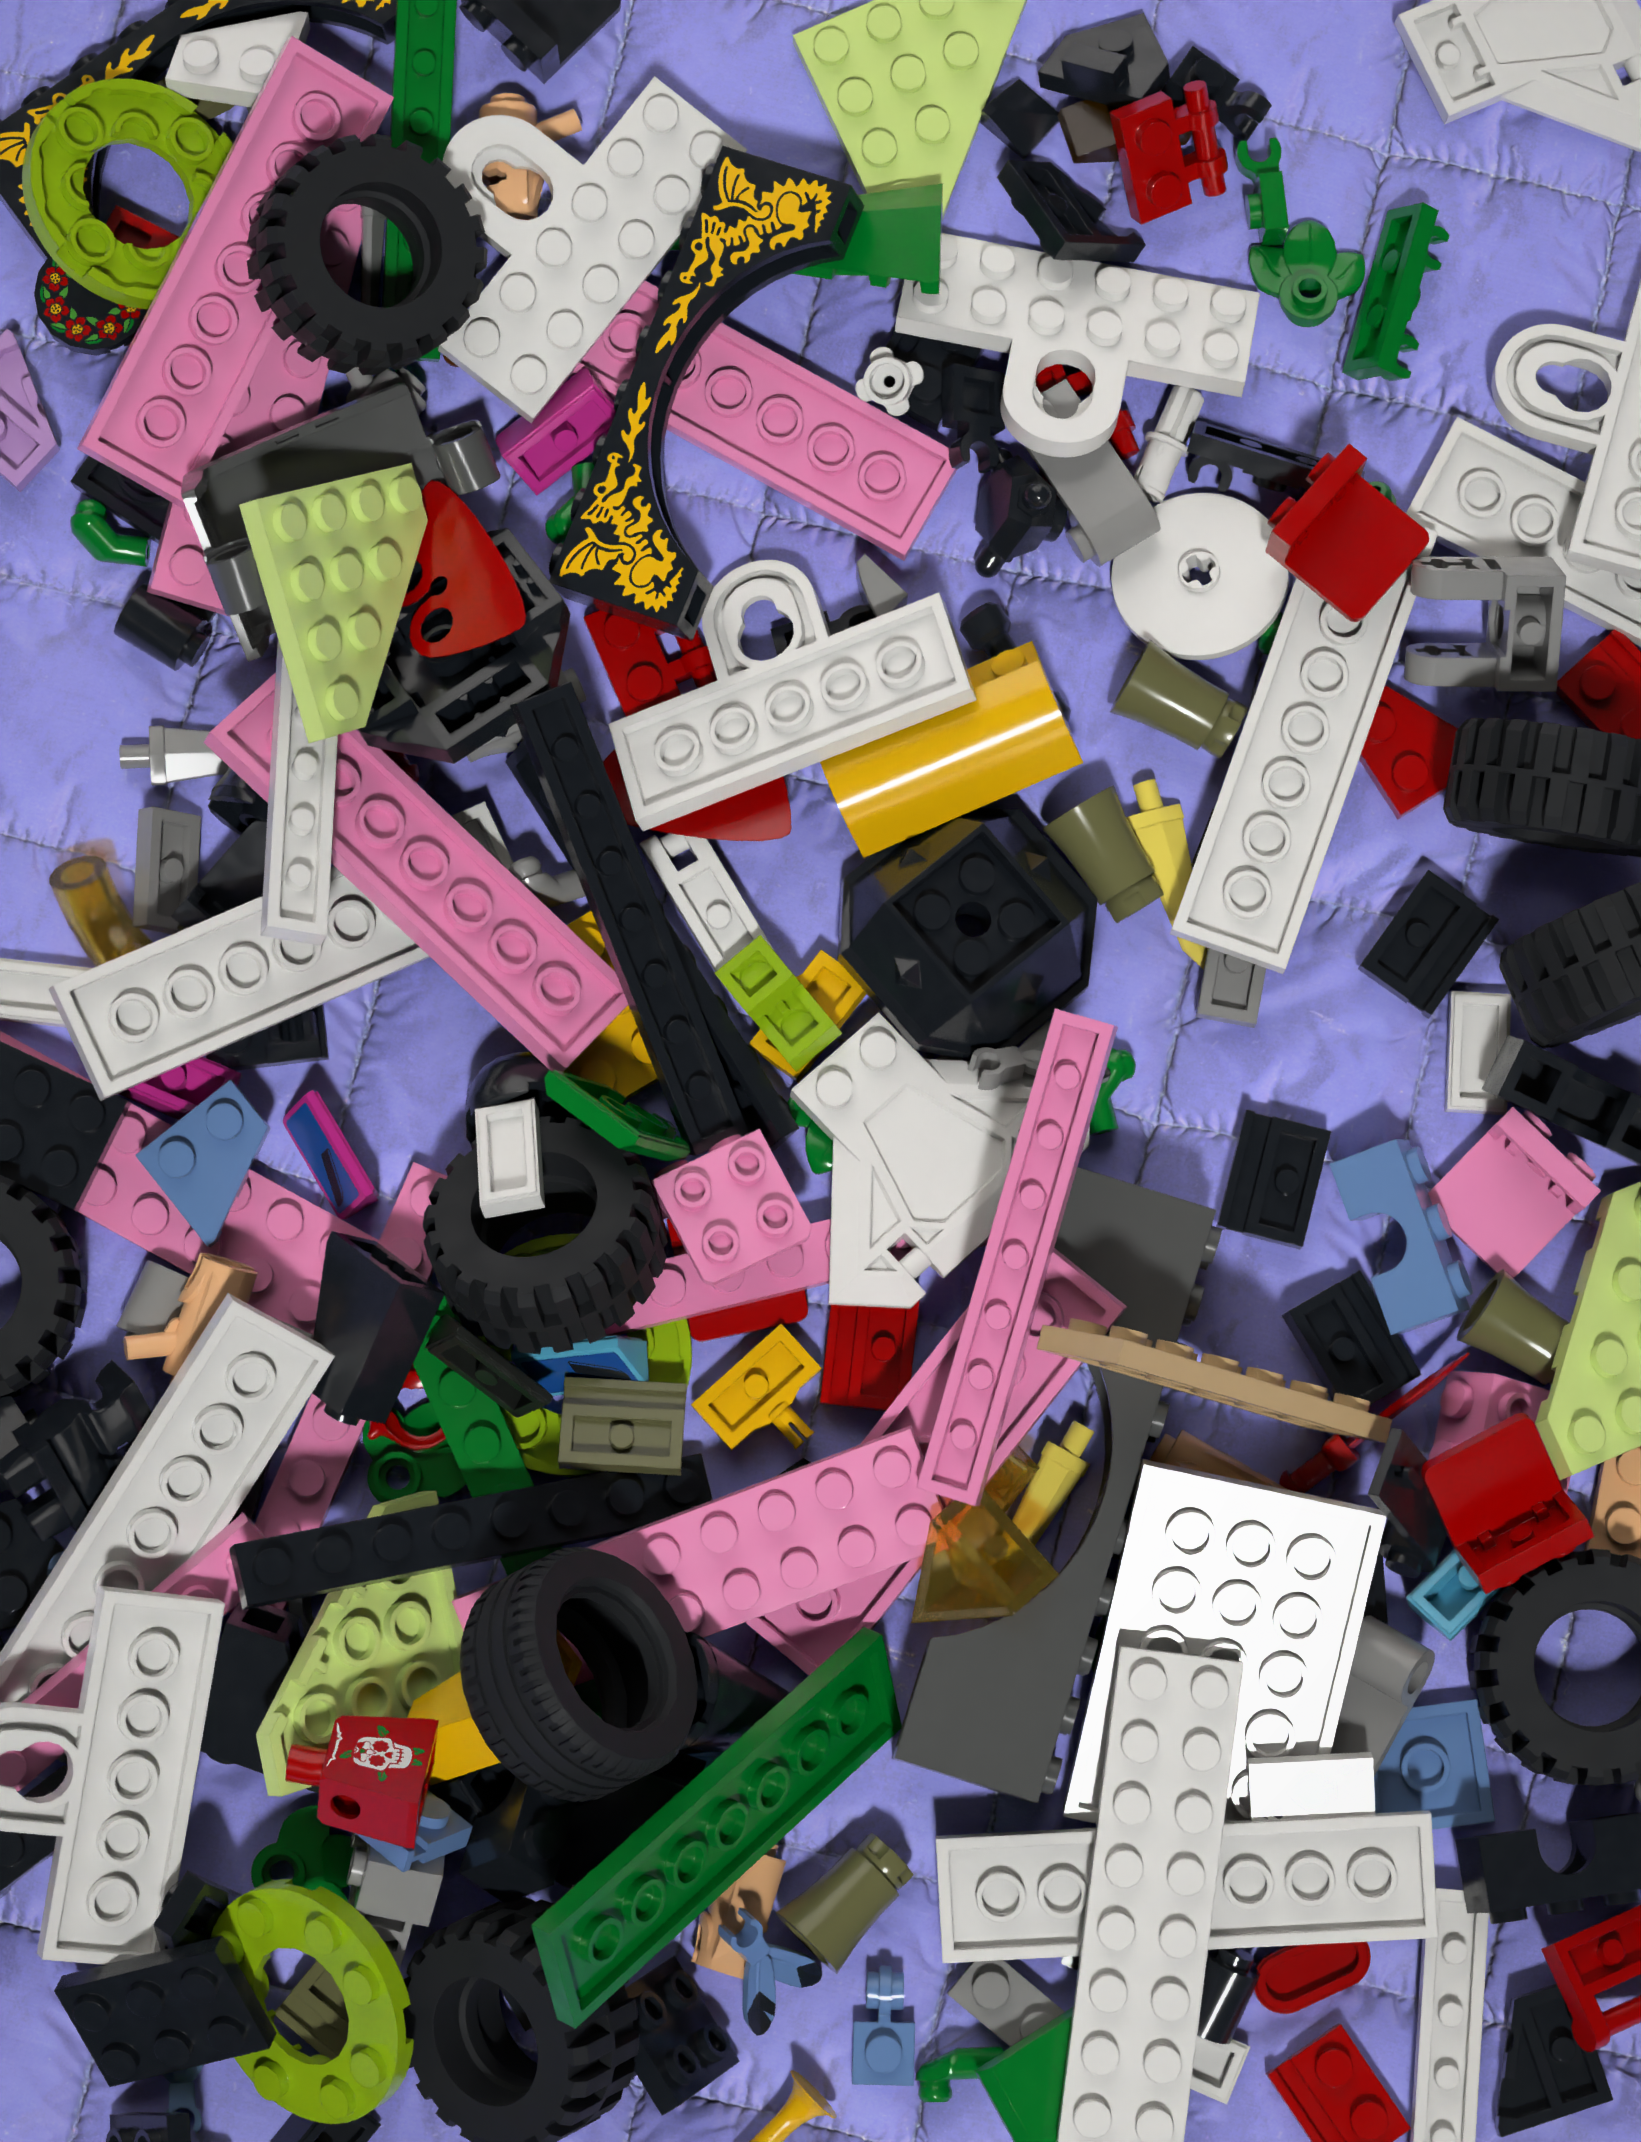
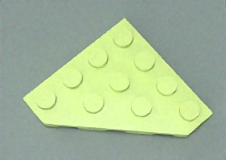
M873 0L793 35V45L864 194L943 183V221L959 174L964 167L978 131L982 110L987 105L989 97H991L1027 0Z
M412 463L259 498L239 505L308 743L366 726L428 522L422 501L421 489L416 481Z
M1641 1182L1615 1191L1601 1199L1595 1219L1600 1222L1593 1247L1585 1253L1573 1293L1578 1296L1570 1323L1563 1327L1551 1370L1555 1371L1551 1389L1548 1399L1541 1402L1535 1421L1537 1430L1560 1480L1641 1446Z
M421 1491L373 1505L367 1518L438 1505L437 1491ZM452 1568L327 1594L256 1733L268 1796L282 1797L312 1787L311 1785L286 1782L285 1780L287 1761L292 1744L328 1749L335 1719L343 1715L407 1718L415 1699L460 1672L463 1629L452 1603V1600L457 1597Z

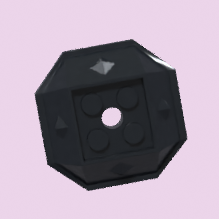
M508 528L488 531L487 533L515 579L524 602L526 613L525 625L504 638L465 652L434 658L421 656L412 646L410 624L414 614L431 596L440 595L445 591L447 579L445 577L434 579L429 591L422 598L409 606L401 608L366 726L356 729L368 746L455 764L494 737H506L509 728L517 723L510 707L511 704L558 686L571 613L563 598ZM417 561L415 562L406 593L414 590L421 580L422 567ZM439 608L427 615L421 627V634L426 642H439L446 637L453 625L451 612L448 609Z
M978 808L875 853L843 879L840 891L841 908L837 960L915 1050L944 1056L971 1058L973 1052L982 1047L993 1049L1011 1046L1018 1047L1042 1025L1052 1019L1055 1009L1063 1010L1085 992L1089 985L1098 899L1020 809ZM961 915L975 917L982 924L984 934L977 937L963 934L958 929L955 918Z

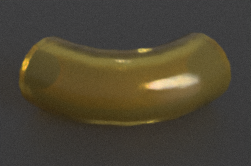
M98 856L76 857L54 869L49 877V884L68 927L95 967L153 943L141 928L132 927L133 917L121 899L103 858Z

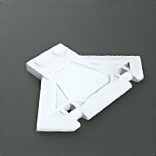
M1432 0L1398 14L1394 25L1444 125L1499 101H1504L1641 152V9L1636 0ZM1622 67L1625 68L1632 82L1623 86L1616 70Z
M878 1012L791 1089L790 1097L833 1141L828 1305L911 1309L926 1295V1292L915 1281L918 1276L930 1266L942 1278H945L989 1238L1035 1079L1034 1075L1023 1072L1021 1079L1002 1083L996 1089H978L984 1069H990L977 1068L972 1072L968 1070L970 1061L924 1059ZM1090 1126L1087 1132L1082 1153L1089 1147ZM903 1239L912 1250L898 1262L889 1251Z

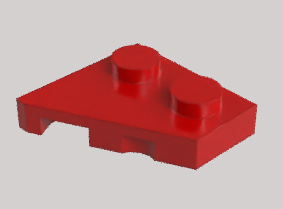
M1385 686L1359 761L1398 820L1446 790L1455 732L1458 728Z

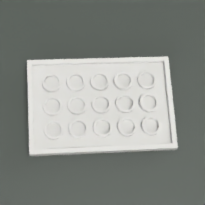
M1143 1459L1129 1516L1126 1539L1116 1573V1585L1105 1621L1064 1800L1063 1817L1097 1824L1119 1645L1244 1662L1224 1821L1251 1820L1247 1758L1330 1754L1386 1522V1516L1383 1512L1376 1508Z

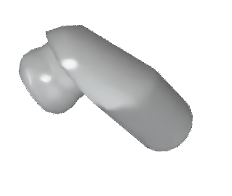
M533 856L517 860L509 867V871L548 908L585 897L575 869L551 876L546 872L542 873L540 861Z

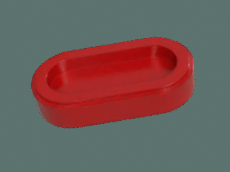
M1368 1943L1292 1945L1275 1950L1265 1955L1255 1966L1260 1973V1978L1253 1991L1254 1995L1265 2008L1280 2014L1294 2013L1353 1986L1366 1975L1371 1961Z

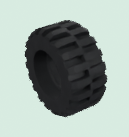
M371 134L362 142H360L356 135H350L336 139L328 147L321 145L309 152L276 180V185L264 195L256 209L260 218L250 226L247 244L256 248V254L247 260L249 279L252 280L261 279L263 289L254 295L261 312L271 308L279 319V322L272 329L283 341L292 335L302 344L297 350L299 355L311 362H314L321 356L328 358L327 366L329 370L344 374L355 367H359L362 375H375L382 373L390 367L398 370L415 362L446 342L448 336L462 327L470 317L467 308L479 300L484 286L483 282L476 278V274L487 268V249L477 247L476 238L482 235L485 230L481 216L478 214L470 216L465 206L472 199L463 183L456 189L445 177L451 169L438 157L429 164L420 158L423 153L422 147L406 140L397 148L391 147L392 139L388 135ZM342 204L362 205L383 214L399 229L408 244L413 263L411 288L403 301L389 308L370 306L350 297L334 282L324 264L320 248L322 222L333 208Z
M1501 718L1467 719L1455 732L1443 805L1444 813L1448 822L1453 826L1466 828L1477 833L1489 834L1494 837L1583 852L1641 857V739L1616 733L1596 731L1595 729L1564 726L1548 722L1540 723Z
M1640 882L1614 894L1597 899L1593 903L1575 909L1552 922L1540 926L1532 933L1517 939L1514 944L1507 946L1501 952L1500 971L1531 1041L1546 1049L1563 1043H1570L1641 1015Z
M552 1116L539 1117L545 1208L484 1218L479 1201L477 1143L475 1140L471 1143L472 1151L466 1156L459 1153L445 1169L448 1177L447 1179L439 1177L429 1195L432 1205H428L424 1212L423 1229L426 1234L424 1245L441 1289L445 1293L444 1296L453 1314L459 1316L462 1325L476 1336L482 1337L484 1335L487 1343L502 1349L509 1350L511 1344H516L518 1351L521 1353L540 1354L543 1347H552L555 1353L574 1350L572 1343L587 1338L590 1344L606 1337L605 1329L614 1323L621 1327L635 1314L634 1304L636 1302L644 1304L656 1287L653 1277L658 1278L663 1272L666 1261L664 1247L668 1242L666 1226L646 1168L642 1166L638 1154L618 1149L596 1131L591 1130L581 1120L569 1117L566 1118L565 1123H556L555 1117ZM556 1213H578L592 1217L588 1225L575 1239L550 1253L533 1257H514L500 1253L504 1244L517 1230L540 1217Z
M0 1175V1241L15 1257L22 1277L21 1294L17 1307L8 1322L0 1329V1397L12 1396L14 1398L21 1395L20 1389L31 1382L38 1385L48 1377L51 1372L47 1368L57 1357L64 1360L73 1346L68 1340L74 1327L81 1328L85 1310L80 1307L81 1294L87 1293L86 1274L81 1271L79 1259L82 1258L76 1240L68 1233L65 1222L33 1192Z
M1603 1549L1572 1551L1564 1557L1554 1558L1522 1575L1518 1581L1504 1587L1497 1597L1484 1608L1479 1617L1482 1620L1480 1630L1477 1635L1472 1636L1469 1653L1474 1654V1671H1469L1470 1688L1477 1691L1480 1702L1478 1710L1483 1724H1489L1497 1735L1494 1741L1505 1753H1512L1522 1761L1520 1765L1535 1774L1549 1776L1553 1778V1781L1571 1785L1621 1784L1639 1779L1641 1775V1695L1637 1703L1627 1714L1612 1723L1601 1726H1584L1570 1722L1554 1712L1543 1699L1535 1678L1534 1659L1537 1645L1549 1626L1560 1617L1577 1610H1598L1619 1618L1632 1630L1641 1646V1559L1630 1554L1622 1556L1612 1554L1610 1550Z
M520 1897L510 1902L498 1901L464 1917L429 1936L424 1941L422 1949L414 1953L408 1964L406 1974L409 1977L405 1978L404 1982L411 2005L404 2008L403 2013L406 2037L414 2039L409 2068L414 2067L420 2082L416 2086L424 2100L432 2099L439 2108L435 2114L448 2126L458 2125L461 2128L460 2135L471 2142H557L598 2120L601 2115L612 2110L621 2100L623 2089L629 2086L635 2070L636 2063L630 2060V2058L638 2055L640 2031L633 2030V2021L638 2018V2010L635 1998L628 1997L625 1985L620 1987L576 2029L557 2020L531 1927L547 1909L554 1905V1903L542 1899L535 1902L530 1898ZM500 1986L516 1999L531 2023L536 2038L538 2064L525 2055L518 2047L506 2027L500 2007Z

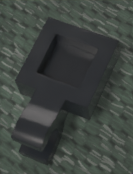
M1194 46L1189 50L1162 89L1163 93L1172 98V103L1179 107L1186 104L1183 90L1184 85L1197 80L1205 81L1209 99L1216 102L1219 121L1227 127L1231 134L1243 141H1247L1258 123H1261L1272 107L1271 103L1259 93L1252 91L1237 92L1233 90L1240 79Z

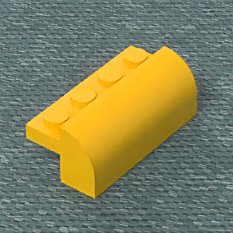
M1032 641L1014 649L1003 651L996 657L967 669L977 698L976 701L820 762L838 808L863 858L1083 763L1069 725L1054 695L1041 659Z

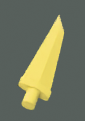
M1151 779L1133 785L1141 813L1126 818L1141 848L1156 871L1152 876L1156 878L1158 885L1164 893L1160 900L1173 926L1192 872L1181 805L1179 803L1163 806L1156 779ZM1177 937L1182 951L1204 970L1208 948Z
M1073 1420L1059 1446L1047 1441L1040 1453L1042 1454L988 1572L975 1608L1010 1584L1080 1478L1084 1477L1090 1463L1082 1460L1080 1457L1094 1434L1093 1430Z

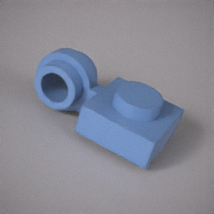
M879 1966V1972L867 1971L866 2009H878V2021L853 2020L852 2084L914 2086L915 2022L891 2021V2010H903L904 1972H892V1966Z

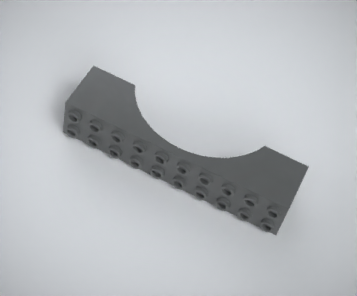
M1077 1167L1054 1248L1127 1306L1113 1326L1148 1334L1147 1339L1153 1341L1152 1348H1155L1157 1339L1182 1344L1177 1342L1181 1326L1189 1327L1191 1321H1195L1205 1289L1204 1286L1194 1284L1199 1268L1206 1270L1208 1264H1212L1222 1228L1212 1226L1216 1213L1215 1209ZM1089 1364L1087 1366L1093 1377L1101 1406L1105 1455L1097 1503L1082 1539L1062 1570L1044 1590L1027 1604L1008 1616L984 1627L961 1634L934 1637L927 1642L892 1756L894 1760L1031 1803H1038L1041 1792L1052 1795L1063 1760L1062 1758L1052 1756L1059 1733L1063 1735L1071 1734L1081 1701L1079 1698L1070 1696L1076 1675L1084 1676L1089 1674L1099 1640L1088 1636L1094 1616L1100 1618L1103 1615L1106 1616L1116 1585V1580L1106 1577L1111 1558L1120 1559L1123 1551L1129 1519L1124 1518L1129 1499H1134L1146 1442L1154 1443L1156 1438L1159 1439L1170 1403L1159 1400L1163 1386Z

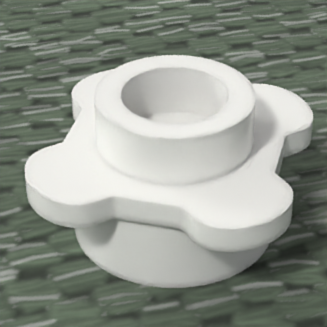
M879 347L870 354L871 364L866 369L864 378L856 383V394L864 402L873 400L885 406L888 414L892 416L904 415L910 408L908 399L914 386L922 383L924 379V370L915 361L906 363L894 357L893 351L890 348ZM888 376H892L895 379L894 386L890 388L884 382Z

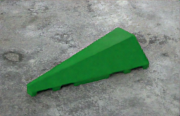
M943 183L858 195L865 206L844 259L818 264L792 273L831 280L835 275L869 276L871 286L885 288L890 284L892 277L919 281L922 293L939 294ZM679 239L670 250H680Z

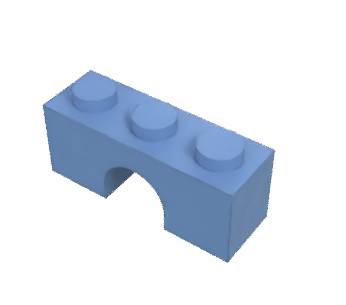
M1394 1139L1330 1163L1331 1171L1350 1221H1363L1383 1213L1397 1220L1405 1232L1407 1245L1404 1257L1400 1263L1390 1271L1370 1278L1390 1334H1404L1470 1310L1466 1296L1473 1293L1472 1285L1463 1263L1460 1260L1455 1262L1452 1260L1445 1239L1452 1237L1451 1227L1442 1206L1439 1203L1432 1205L1424 1183L1431 1180V1173L1420 1147L1412 1148L1409 1139Z

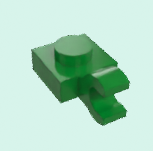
M1269 138L1267 145L1269 158L1265 161L1257 162L1249 157L1247 142L1239 141L1235 154L1237 169L1243 176L1252 180L1255 186L1253 194H1246L1245 196L1248 229H1258L1259 244L1262 246H1283L1289 229L1283 175L1282 171H1279L1281 145L1277 138Z

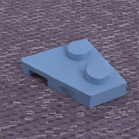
M229 1080L135 1156L206 1246L211 1247L218 1242L222 1233V1226L236 1197H239L248 1178V1171L255 1156L259 1154L271 1128L235 1082Z

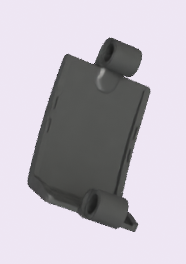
M398 383L258 440L200 466L183 476L181 495L203 548V559L225 614L231 618L248 662L261 658L269 647V636L276 633L239 505L259 498L412 463L416 481L421 491L431 480L441 482L449 487L457 496L477 491L496 482L501 477L479 420L457 424L426 436L408 386L405 383Z

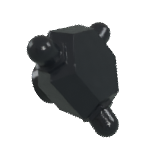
M1001 447L998 448V465L990 470L991 475L979 491L975 530L983 538L981 543L984 547L975 560V569L980 576L985 578L997 575L1005 562H1011L1017 556L1036 550L1043 540L1055 541L1060 536L1067 518V508L1057 495V492L1019 455L1013 457L1009 450Z

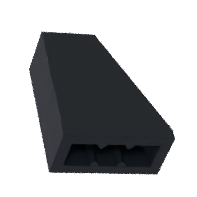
M331 1231L326 1244L313 1340L323 1345L335 1357L312 1393L326 1404L324 1412L337 1421L356 1426L360 1419L385 1424L445 1293L378 1242Z

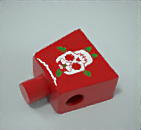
M343 1715L335 1719L328 1749L298 1744L291 1745L285 1780L286 1782L319 1787L317 1818L322 1824L414 1849L435 1764L439 1720Z

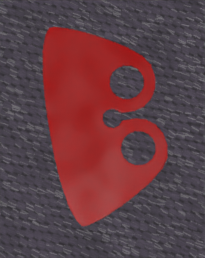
M431 480L421 491L428 519L416 559L421 564L422 577L415 589L406 593L402 607L409 606L422 598L429 591L434 579L438 577H445L447 579L445 591L440 595L431 596L414 614L410 624V640L413 648L421 656L434 658L465 652L504 638L525 625L526 613L515 579L484 527L467 505L449 487L439 481ZM435 609H448L453 617V625L450 632L439 642H426L421 634L424 619Z
M614 749L605 758L603 764L627 825L640 828L635 821L616 750ZM784 777L648 830L730 841H767L783 838L789 835L792 829L791 809Z

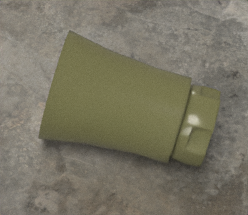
M1149 640L1118 693L1110 713L1145 724L1176 738L1195 750L1201 747L1211 755L1221 758L1238 731L1248 707L1228 698V692L1206 681L1172 658L1152 640Z
M1114 785L1085 800L1043 828L1046 834L1067 856L1089 889L1097 897L1099 905L1105 904L1107 911L1110 912L1116 923L1123 921L1164 895L1156 878L1152 876L1156 871L1141 848L1125 816Z
M1501 1269L1487 1283L1473 1303L1458 1331L1457 1340L1499 1358L1543 1385L1548 1383L1552 1385L1555 1371L1551 1370L1563 1327L1570 1322L1545 1306L1527 1292L1504 1269Z
M870 1833L856 1850L850 1848L831 1869L806 1891L778 1910L776 1915L821 1962L838 1974L858 1942L879 1916L899 1896L897 1890L904 1886L914 1874L890 1847L876 1835Z

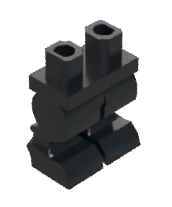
M112 1360L100 1371L95 1380L102 1393L100 1400L95 1403L79 1399L59 1400L44 1410L32 1425L26 1422L12 1431L19 1446L0 1459V1478L15 1498H18L39 1483L42 1484L46 1491L20 1508V1513L28 1527L41 1542L63 1532L70 1526L77 1532L152 1413L135 1381ZM128 1442V1444H126V1445H124L123 1447H121V1448L118 1449L119 1446H121V1445H123L124 1443Z

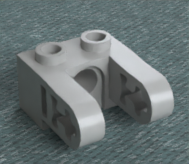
M1421 557L1413 560L1410 592L1413 595L1435 600H1489L1485 643H1416L1406 647L1404 679L1410 683L1423 686L1495 687L1497 691L1556 692L1566 575L1552 557Z
M352 1832L350 1847H353L354 1850L347 1875V1884L351 1885L349 1904L357 1909L378 1932L389 1948L400 1970L413 1924L429 1927L443 1879L445 1855L424 1864L416 1860L412 1862L410 1870L402 1872L357 1834Z

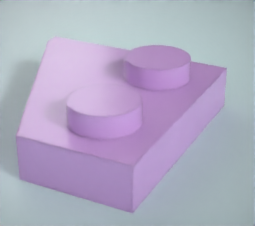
M6 329L0 335V476L21 492L60 449L14 334Z

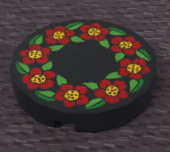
M51 256L48 257L38 272L34 291L37 312L55 341L73 352L94 356L111 353L110 350L117 349L123 344L127 346L132 342L148 309L128 307L98 296L71 278Z

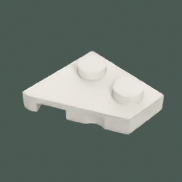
M298 11L181 35L165 77L166 87L187 98L252 108L285 42L293 36L306 43L310 31L308 12Z

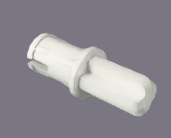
M1175 385L1154 432L1149 431L1145 436L1148 444L1133 478L1149 501L1163 503L1176 466H1178L1181 457L1188 456V447L1185 445L1204 403L1202 394L1193 388Z

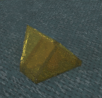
M985 1490L980 1506H972L954 1500L930 1522L911 1623L1013 1616L1052 1582L1059 1573Z

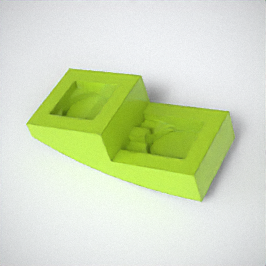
M761 935L714 973L796 1072L842 1034L840 1029Z

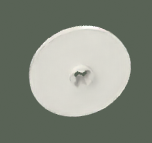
M1214 493L1185 494L1154 506L1153 509L1160 522V531L1113 559L1111 573L1112 591L1116 607L1125 625L1144 644L1152 640L1171 657L1186 660H1208L1227 656L1256 641L1267 631L1279 615L1284 605L1289 585V571L1265 552L1271 531L1273 530L1267 524L1269 520L1261 512L1241 500ZM1195 567H1198L1203 573L1210 571L1211 582L1202 586L1198 580L1191 581L1189 571Z

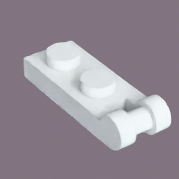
M668 833L659 839L653 835L639 843L645 858L657 874L715 972L759 935L772 948L706 838ZM689 849L697 861L677 871L671 858Z

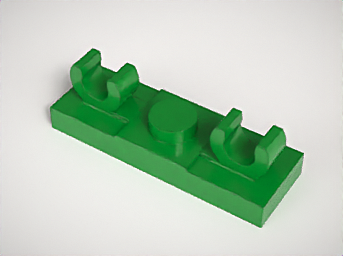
M1422 202L1387 211L1342 373L1356 380L1379 376L1388 381L1410 378L1411 371L1401 367L1397 362L1399 351L1405 353L1418 350V341L1411 335L1404 334L1407 322L1411 320L1412 313L1420 300V284L1423 274L1440 270L1442 263L1432 259L1427 252L1429 243L1435 245L1448 242L1450 236L1442 227L1434 226L1439 210Z

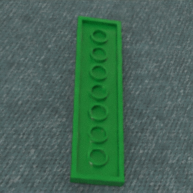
M866 1627L860 1629L531 1925L557 2020L576 2029L901 1729L902 1724L882 1634Z

